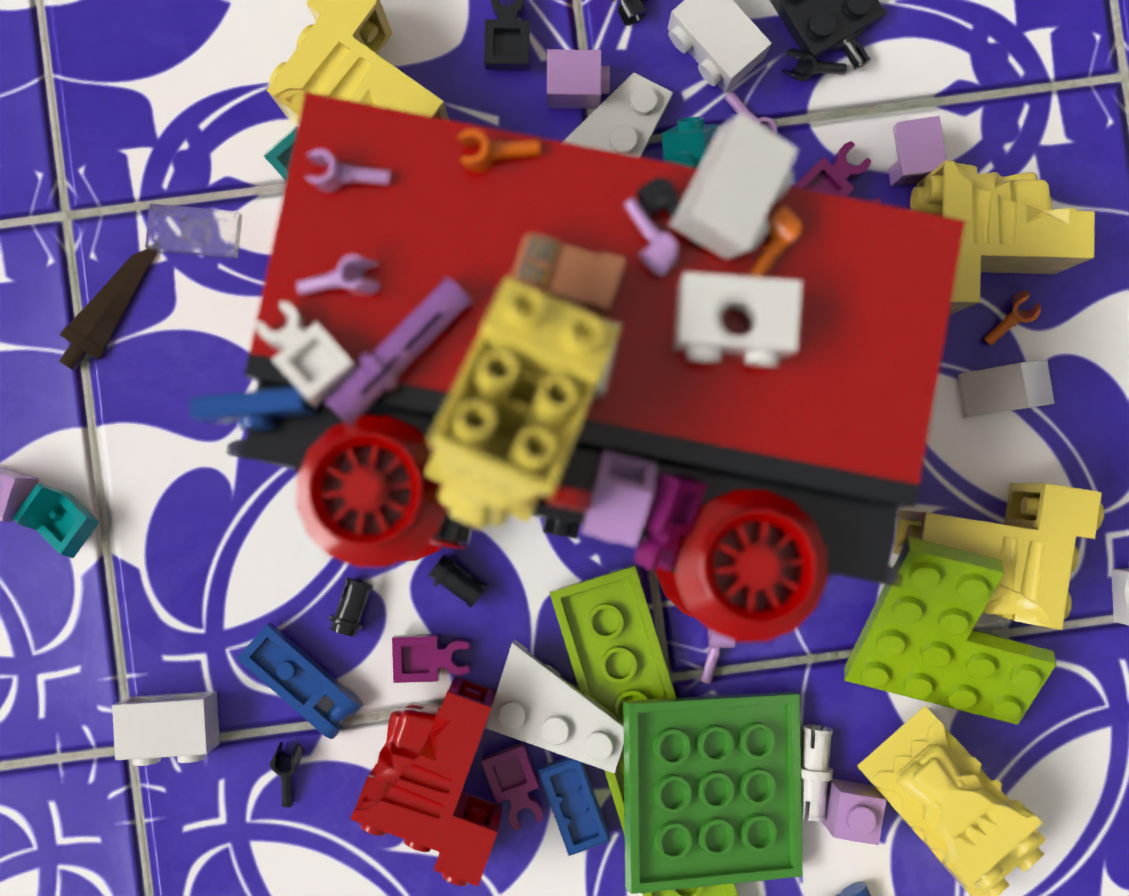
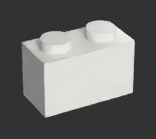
M684 0L671 11L667 29L669 30L668 34L672 43L682 53L689 52L699 63L698 70L702 77L710 85H718L724 93L730 90L764 60L772 44L734 0Z
M739 113L718 128L669 226L725 260L747 251H753L763 240L768 230L769 221L765 217L772 203L778 201L784 195L793 180L794 172L789 168L799 149L748 116Z
M217 691L133 696L112 705L115 760L132 759V765L146 766L159 763L161 757L177 756V762L191 763L204 760L206 758L205 754H208L220 744Z

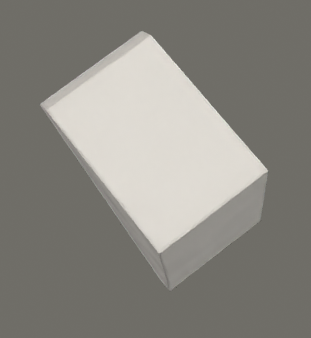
M1047 360L1022 362L957 374L964 418L1055 404Z

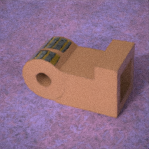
M525 234L510 278L590 314L608 319L624 273L626 258L603 252V255L566 245L546 236Z

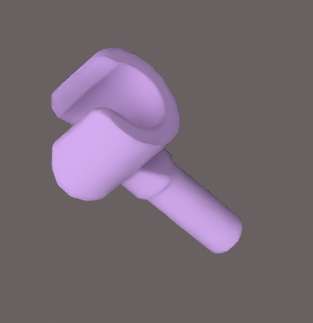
M734 92L726 96L725 100L737 114L743 113L774 134H777V126L771 118L761 117L758 119Z
M321 149L313 150L307 156L313 163L324 166L329 165L327 173L322 177L306 176V179L321 191H335L344 182L389 185L390 171L342 165L330 153Z
M635 197L625 202L624 207L642 232L643 237L650 242L639 256L653 273L662 277L677 262L678 248L676 241L666 232H660L653 225Z
M347 255L341 260L336 271L298 281L297 290L300 295L330 288L344 287L367 295L374 294L380 289L381 284L372 280L362 279V275L367 268L375 267L378 263L357 255Z
M708 630V656L700 680L711 684L720 655V648H734L735 641Z

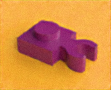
M849 141L836 153L833 166L823 157L793 187L847 197L855 188L846 179H854L862 175L870 166L871 160L866 158L858 166L850 165L846 155L855 144Z
M660 474L658 483L654 487L652 501L643 525L650 530L637 549L635 563L651 571H656L658 566L667 571L673 569L679 554L678 542L680 536L690 535L708 486L707 483L692 476Z
M439 634L394 635L392 637L393 683L436 682L440 680V668H446L454 675L469 673L471 664L456 663L453 659V652L457 649H469L470 641L462 638L455 639L447 647H439Z
M524 742L482 757L481 763L496 803L498 804L509 800L511 803L508 817L512 828L515 831L521 829L518 812L524 808L531 809L534 812L537 823L542 821V804L536 797L529 794L530 791L539 788V781Z

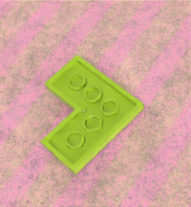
M908 537L893 567L903 575L902 586L884 585L844 667V680L1018 725L1057 665L1052 650L973 631L974 626L1005 573L1002 560Z

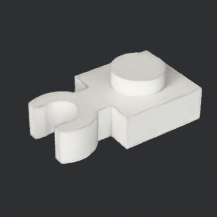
M282 301L279 307L288 317V322L282 330L271 331L261 320L255 326L259 335L270 346L276 349H283L272 358L273 362L313 406H316L343 383L357 367L317 322L305 331V322L300 313L293 305Z

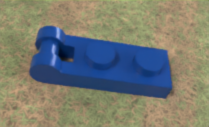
M271 622L266 624L237 657L243 665L329 739H334L343 729L341 723L348 715L354 716L363 706L362 700L354 692L342 686ZM325 695L335 703L328 712L322 710L317 705Z

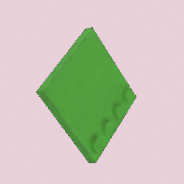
M789 691L623 701L625 888L631 894L803 876L800 694Z

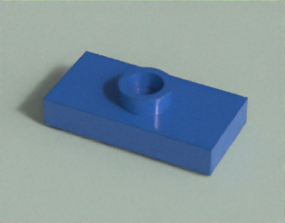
M296 387L196 396L189 400L191 420L210 425L238 422L240 430L273 428V419L318 415L317 405L313 406Z
M565 757L538 767L542 784L568 856L611 841L609 830L585 764Z

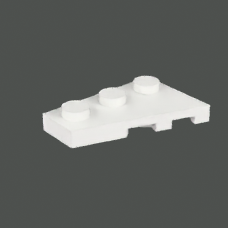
M633 73L563 142L641 157L672 98L673 92Z
M514 640L510 647L486 729L615 774L624 745L623 720L587 693L580 692L563 679L558 671L548 664L547 666L527 652L528 649L517 640Z

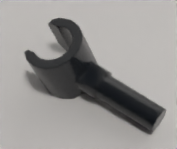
M621 0L618 6V13L625 26L634 25L647 15V10L643 4L647 0Z
M792 48L786 51V55L797 58V64L792 70L782 69L785 75L803 82L810 79L813 74L844 75L847 71V65L845 63L822 62L816 60L808 53Z
M656 178L642 185L636 192L642 208L649 217L666 210L670 219H673L680 205L674 185L666 178ZM688 238L695 247L699 245L697 242Z
M280 742L271 759L270 767L276 774L280 775L282 806L288 808L293 805L294 773L302 759L304 749L301 744L297 743L292 756L283 751V742Z

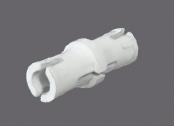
M807 724L803 726L804 740L801 764L802 819H806V815H809L808 821L820 822L826 820L828 781L833 779V769L829 768L833 729L824 726L823 730H821V725Z

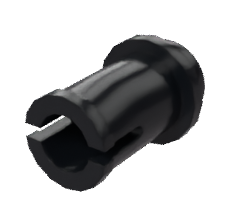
M443 554L428 576L435 580L434 586L442 585L471 608L488 584L480 581L455 562L457 560L455 556L450 559Z
M351 577L345 578V585L336 612L329 616V620L332 621L330 626L332 631L356 637L358 629H363L364 624L360 621L370 591L373 589L372 584Z

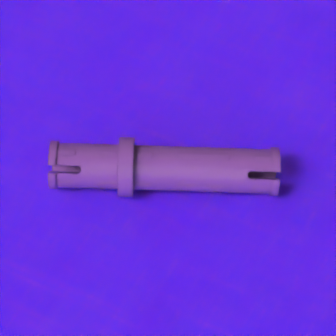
M445 277L442 283L371 355L365 352L358 359L361 365L330 397L324 400L326 404L346 423L352 426L355 423L354 421L386 388L390 392L395 389L399 384L395 379L467 306L469 307L472 304L471 299L450 278Z

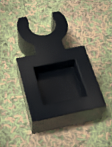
M491 0L492 10L498 19H485V69L529 70L530 20H517L525 10V0H516L512 6H504L500 3V0Z

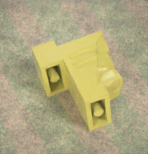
M308 0L306 5L316 22L314 25H308L301 32L296 44L297 49L287 62L280 63L274 69L269 80L270 86L266 90L287 118L295 124H299L305 92L449 120L443 100L378 55L393 34L380 0Z
M944 161L918 182L917 187H914L910 199L911 210L965 220L949 315L980 303L981 272L1057 274L1094 258L1095 211H1076V208L1053 210L1049 185L1045 180H1038L1035 172L1001 177L997 172L977 174V167L955 163V161Z
M508 276L505 277L483 322L475 345L428 441L430 445L435 447V450L427 464L424 477L443 485L439 493V499L444 506L450 508V516L477 529H482L486 525L499 527L505 523L509 514L526 522L529 521L540 496L550 497L554 491L593 391L603 374L621 327Z
M1010 483L1004 525L934 513L899 510L893 553L900 554L907 538L912 537L1002 560L1005 573L983 613L996 614L1016 622L1063 630L1064 619L1069 616L1072 605L1071 595L1068 592L1070 575L1074 572L1078 563V549L1075 546L1076 537L1095 539L1096 530L1100 528L1104 517V508L1100 503L1102 492L1047 483Z
M926 706L919 710L857 765L861 773L935 854L939 862L970 896H999L1010 885L1004 878L1018 866L1025 872L1044 855L1038 847L1046 839L1037 831V828L1043 822L1019 800H1010L1001 791L1002 784L997 779L991 780L981 770L982 764L967 752Z

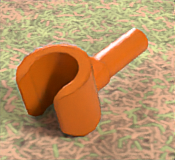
M471 129L462 132L458 136L459 142L464 146L482 145V150L477 156L460 158L468 169L475 172L488 169L494 159L540 155L539 140L502 143V141L489 142L482 132Z
M784 206L768 220L769 227L766 233L773 242L765 249L748 277L764 278L776 258L795 241L801 232L800 220L787 207Z
M1020 291L1013 297L1012 311L983 338L990 346L1019 322L1029 323L1038 318L1041 311L1040 302L1029 311L1018 309V306L1029 298V291Z

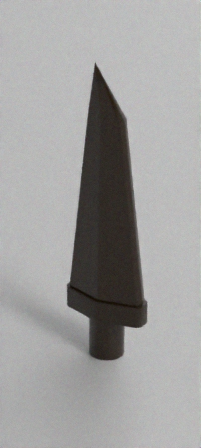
M161 244L132 254L71 323L64 327L59 335L71 342L59 362L75 371L87 353L98 360L101 359Z

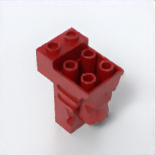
M455 676L440 707L412 702L408 703L405 708L397 707L393 710L388 721L386 743L379 752L377 764H375L367 776L350 820L360 823V828L372 835L385 836L388 833L402 838L405 845L416 851L429 852L431 849L438 851L439 855L434 871L442 873L443 879L458 886H467L468 883L479 886L498 833L503 806L463 792L462 789L492 709L497 690Z

